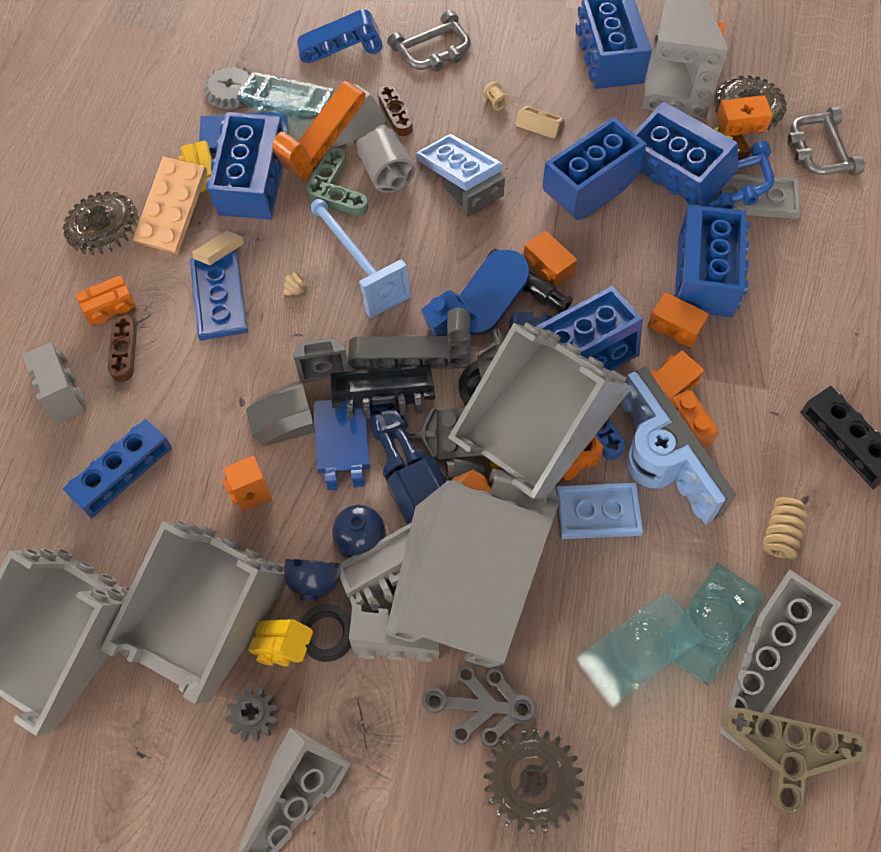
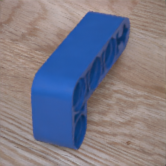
M365 9L358 10L299 36L297 39L299 56L305 63L315 62L360 42L366 52L370 54L378 53L383 48L379 28L370 11Z

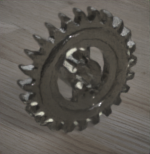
M748 75L747 78L744 76H739L738 79L733 77L730 81H725L723 85L718 87V91L714 96L715 113H717L721 100L735 99L736 96L745 98L765 95L773 115L767 131L770 130L772 123L773 127H776L778 122L782 121L786 113L787 102L784 100V94L780 93L781 90L774 88V83L768 84L767 79L760 80V77L757 76L754 79L751 75Z
M106 191L104 195L98 192L96 196L91 194L87 200L83 198L80 200V204L76 203L73 206L74 210H69V216H66L64 219L63 235L67 239V243L76 251L80 249L83 254H86V249H88L91 255L94 256V249L97 248L103 255L104 246L112 252L113 242L121 247L119 238L129 241L125 232L134 234L131 225L138 227L136 220H139L138 210L131 199H128L126 195H120L118 192L111 194L110 191Z
M534 728L532 735L528 737L526 731L521 729L520 739L513 733H510V744L499 740L502 751L491 750V755L496 761H487L485 763L488 768L493 770V772L483 775V779L492 782L491 785L484 788V792L494 793L488 804L500 805L496 812L497 817L504 813L508 814L505 822L506 826L517 820L518 832L522 830L525 824H528L531 835L534 834L537 825L540 826L543 834H546L549 822L558 830V817L562 818L565 822H569L570 817L566 809L573 812L578 810L572 799L581 800L583 798L582 794L575 790L577 787L584 786V782L575 777L583 772L582 768L573 767V764L578 760V756L568 757L567 753L571 746L566 745L560 748L561 737L558 736L553 741H550L549 731H546L543 737H539L538 730ZM529 757L543 759L545 762L541 766L534 764L524 768L519 778V786L514 790L512 788L511 775L516 764ZM546 766L549 767L539 778L540 780L537 783L539 788L535 785L528 786L519 794L526 787L529 779L527 775L533 778L536 775L538 776ZM553 770L556 786L552 796L543 803L532 804L523 801L522 799L525 796L537 797L542 794L548 783L547 775Z

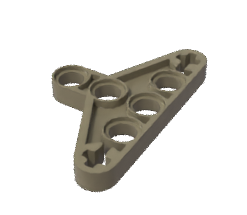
M730 707L723 712L721 717L723 729L773 770L770 793L771 801L777 809L789 813L799 811L802 807L807 777L858 762L865 757L867 752L865 740L860 735L852 732L744 708ZM732 717L750 721L749 727H736L735 724H732ZM764 719H767L772 726L771 734L767 737H764L759 731L760 722ZM793 725L800 731V738L796 743H792L788 738V730ZM820 732H824L828 738V745L824 749H820L816 743V737ZM839 742L851 743L854 745V751L838 747ZM790 756L797 763L796 771L793 774H788L784 768L785 760ZM786 788H789L793 793V801L788 806H784L781 801V793Z

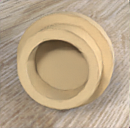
M294 271L291 275L287 274L285 277L283 294L288 296L293 294L300 295L305 292L304 288L308 284Z

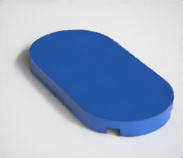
M502 249L490 254L460 293V296L466 300L477 318L471 321V335L491 332L527 285L529 266L524 256L519 252Z

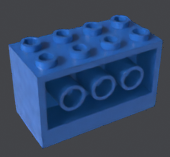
M582 0L581 6H578L579 23H576L575 30L576 35L580 36L581 51L584 50V62L589 67L590 81L593 80L595 89L645 83L652 48L635 0Z
M664 101L634 132V134L647 143L639 174L643 173L653 183L666 187L671 194H677L684 198L689 205L706 206L738 172V143Z
M226 112L225 119L220 124V140L216 141V157L211 162V178H208L206 183L207 192L211 195L212 204L216 207L218 215L272 220L283 169L281 162L272 150L274 138L278 133L284 132L279 116Z
M688 204L678 236L676 298L714 316L732 318L735 310L740 309L742 295H746L749 284L748 280H745V275L749 268V260H745V255H747L749 250V241L746 240V236L750 228V222L746 221V211Z
M614 286L538 325V327L544 330H550L561 337L559 342L565 346L571 343L581 349L580 355L586 359H589L591 356L604 364L602 368L610 371L640 356L643 318Z

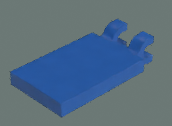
M332 400L313 401L318 474L325 473L327 490L338 489L337 472L350 470L353 487H364L363 469L370 468L367 424L362 408L355 409L354 419L348 420L347 401H343L342 408H332Z

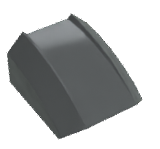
M333 337L301 342L293 354L299 379L302 380V383L331 378V373L349 371L345 346Z
M302 380L282 386L261 396L246 409L252 436L263 446L315 433Z

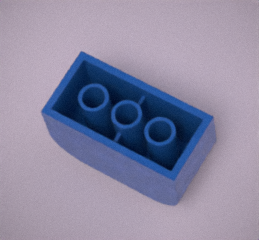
M612 117L545 162L542 188L544 192L576 220L584 219L622 193L634 181L641 168L647 143L615 117Z

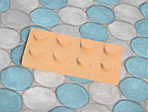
M162 157L133 238L135 243L179 254L208 171L205 166Z

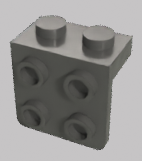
M499 172L468 191L463 190L451 181H447L443 184V190L468 217L504 196L505 177Z

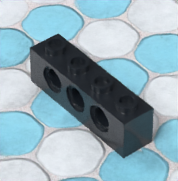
M829 386L808 400L800 413L873 490L880 486L881 434L874 430L864 420L861 413L856 411L845 400L844 396L832 386Z

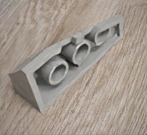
M290 728L273 758L238 852H278L292 837L293 829L304 818L308 820L314 814L312 810L325 796L329 798L336 791L351 763L314 738Z

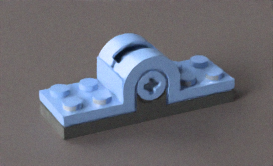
M645 366L636 372L628 374L625 383L632 388L620 404L626 413L629 412L637 429L626 461L630 476L640 485L648 488H657L658 490L676 481L679 492L687 497L694 514L701 518L705 525L723 516L737 495L647 367Z

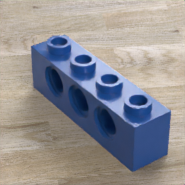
M145 418L140 423L134 425L123 438L114 442L103 455L94 459L82 473L73 477L63 490L92 519L169 452L172 447L166 436ZM141 446L139 450L134 451V449ZM121 464L118 468L113 469L116 465ZM100 481L97 486L93 487L96 482Z

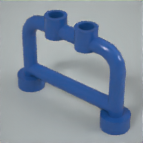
M767 141L756 142L750 149L752 156L738 160V170L760 164L765 182L756 187L753 185L745 186L741 191L732 194L724 192L718 198L712 199L706 207L733 209L735 207L734 202L741 200L744 201L745 205H752L758 201V195H762L772 188L775 180L768 158L771 154V149Z

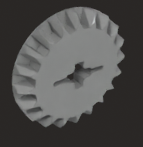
M229 65L227 68L220 67L219 71L213 70V74L207 75V79L203 81L204 86L202 87L204 97L210 104L218 108L232 109L250 102L257 93L258 83L252 71H247L245 67L239 68L238 65L231 68Z

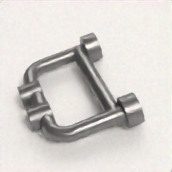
M447 10L441 16L443 25L405 40L400 32H394L389 36L387 43L393 51H399L413 69L425 70L432 67L434 71L438 72L444 67V62L449 59L453 64L460 62L462 54L470 48L471 40L458 24L459 17L453 10ZM451 30L462 41V45L458 47L452 45L447 48L446 52L439 55L433 53L425 61L415 60L408 51V48Z
M839 106L828 108L827 113L796 118L790 126L791 133L787 136V142L789 147L796 146L798 149L794 152L795 163H803L812 174L828 175L849 171L850 175H858L864 172L865 162L863 157L855 156L849 158L835 125L840 124L843 117ZM823 122L840 164L827 166L814 164L812 150L807 148L805 133L801 132L799 127Z

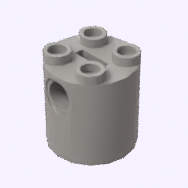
M380 125L357 140L356 145L358 147L359 159L363 162L375 189L382 193H393L403 189L411 182L416 169L405 147L400 143L396 132L388 129L386 125Z
M501 467L499 470L493 468L489 478V484L492 487L490 492L492 497L513 501L517 506L527 510H537L542 513V516L552 519L553 522L559 505L555 487L546 498L533 499L512 484L514 476Z

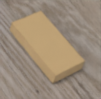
M225 231L192 252L195 260L212 265L243 245V238L240 235Z

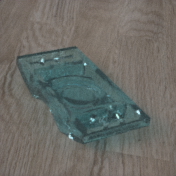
M252 72L236 95L239 101L261 113L273 110L286 114L294 120H307L318 116L332 97L333 89Z
M716 563L658 651L708 685L729 655L766 594L719 563Z
M667 591L641 608L618 628L602 637L579 656L577 661L613 708L704 640L705 636Z

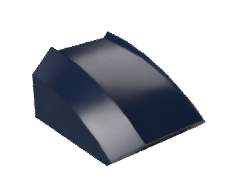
M424 457L410 466L395 471L386 480L387 488L407 525L412 523L415 507L447 482L436 460L431 457Z

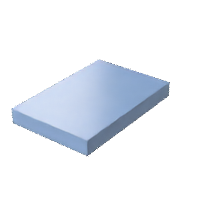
M636 483L557 486L556 493L559 500L558 513L561 539L642 536L643 526Z

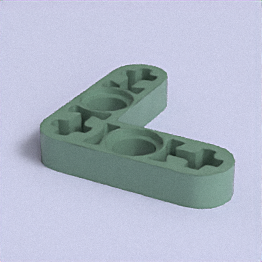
M331 148L326 152L306 185L308 199L312 202L316 199H321L328 204L329 208L354 216H361L368 210L367 197L362 193L334 185L346 165L345 152L342 149ZM324 172L332 173L328 178L321 177V174ZM334 195L343 196V198L338 201L331 199Z

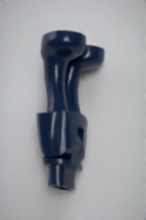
M373 400L369 402L373 436L376 440L381 441L387 454V463L383 469L385 480L395 471L406 467L393 439L397 438L401 444L408 466L422 460L424 457H428L426 453L418 450L412 444L406 431L409 426L403 415H400L399 410L393 403L373 405Z

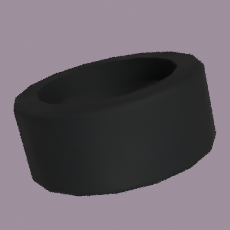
M331 604L317 605L307 611L300 623L311 628L321 618H335L343 627V636L341 641L331 649L317 648L310 640L309 644L305 645L307 648L306 653L314 660L321 662L335 661L343 657L351 648L349 640L351 620L347 613L338 606Z

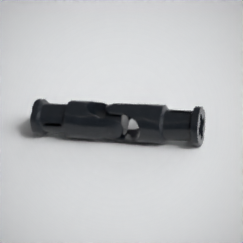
M496 248L491 250L487 257L498 250ZM529 270V280L522 291H529L537 301L543 305L548 304L557 310V314L570 308L573 302L571 296L566 297L557 291V287L546 280L538 278L535 273Z

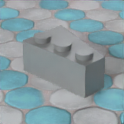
M50 342L23 354L27 370L33 378V381H31L32 385L39 391V394L36 395L37 399L56 424L85 411L81 403L85 398L80 388L73 385L76 378L70 367H65L64 364L68 361L61 349L56 350Z
M352 604L349 640L354 654H358V657L374 659L376 655L387 656V659L396 661L404 660V657H416V660L420 662H432L433 658L439 659L440 643L421 638L410 643L386 635L390 616L388 615V609L379 608L378 613L361 611L362 605Z

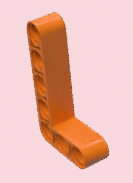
M344 81L299 141L285 132L278 133L272 142V150L282 166L301 180L307 179L363 105L366 93L350 82Z

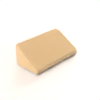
M525 106L518 112L516 126L555 138L565 119Z

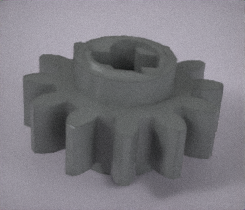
M247 687L245 697L238 693L234 694L235 699L238 701L236 705L227 704V708L233 712V715L227 716L225 720L229 724L235 723L231 727L230 732L233 735L240 733L242 741L246 742L251 734L252 738L259 742L260 732L263 731L264 734L270 736L271 732L268 725H278V721L272 714L278 713L280 709L276 705L270 706L275 699L272 694L264 698L265 692L261 687L256 691L255 695ZM252 709L259 713L255 714L256 719L250 720L247 715H251L250 710Z

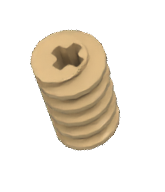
M781 497L775 500L774 509L768 522L769 527L766 529V536L763 539V550L769 555L785 559H795L798 554L794 549L800 547L798 540L803 537V533L800 530L805 529L806 525L803 521L808 519V514L804 511L805 505L801 501L788 497Z

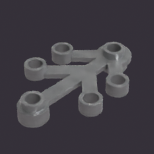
M463 666L459 669L458 681L462 685L468 686L478 699L445 696L444 692L439 688H430L423 695V706L426 711L432 714L440 713L443 709L477 712L463 725H458L453 729L452 738L458 745L466 744L469 741L470 735L494 714L506 716L494 728H487L483 731L482 743L488 748L497 746L500 737L515 724L521 726L528 725L535 719L537 714V706L534 700L526 695H517L504 680V675L499 669H491L487 673L486 682L491 688H497L507 702L495 701L475 677L474 670L469 666ZM468 671L472 677L469 680H463L461 673ZM492 674H497L500 677V681L492 683L489 677ZM431 698H438L440 704L437 707H432L429 704ZM519 706H524L528 713L521 716L517 713L516 709ZM464 730L467 736L465 739L459 740L455 736L456 732ZM493 733L496 736V741L488 743L485 740V735Z

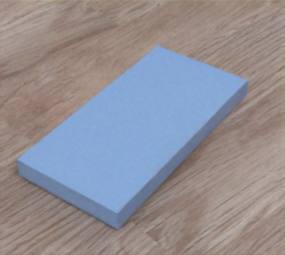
M452 134L415 153L417 161L465 191L503 170L501 162Z

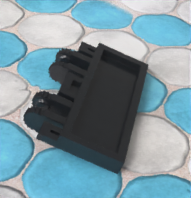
M430 365L331 373L332 408H342L343 401H347L348 420L354 419L355 409L362 408L364 418H370L369 399H373V405L395 403V397L398 396L400 415H406V404H414L416 414L422 413L420 394H424V400L435 399Z

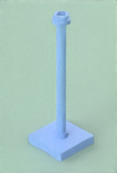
M316 199L312 202V213L315 216H321L368 275V277L360 280L359 284L364 298L365 312L370 319L411 298L407 265L402 259L377 272L327 211L328 204L321 199Z

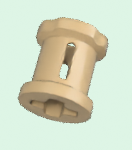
M493 81L485 86L483 95L492 102L494 110L500 111L509 104V96L503 93L499 82Z

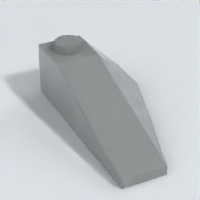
M354 84V86L366 93L365 101L330 149L344 144L350 146L354 144V140L364 137L378 126L388 124L371 94L357 84Z

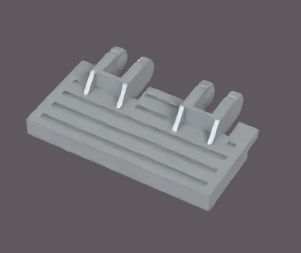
M411 523L380 540L369 551L354 555L341 562L339 576L351 605L364 604L362 594L365 593L373 612L378 613L380 604L376 599V595L381 592L384 593L387 602L391 605L393 604L394 594L387 580H390L393 587L398 583Z

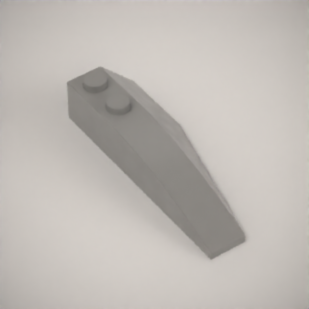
M789 569L756 619L727 709L730 707L744 708L770 714L842 603ZM732 717V724H735L736 727H749L750 721ZM766 719L760 722L759 730L766 721ZM721 725L719 733L746 751L747 749L731 737Z

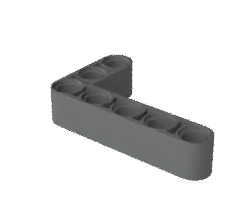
M454 308L448 312L447 336L353 337L349 340L348 364L355 369H383L430 365L431 369L465 368L470 364V312L464 308Z

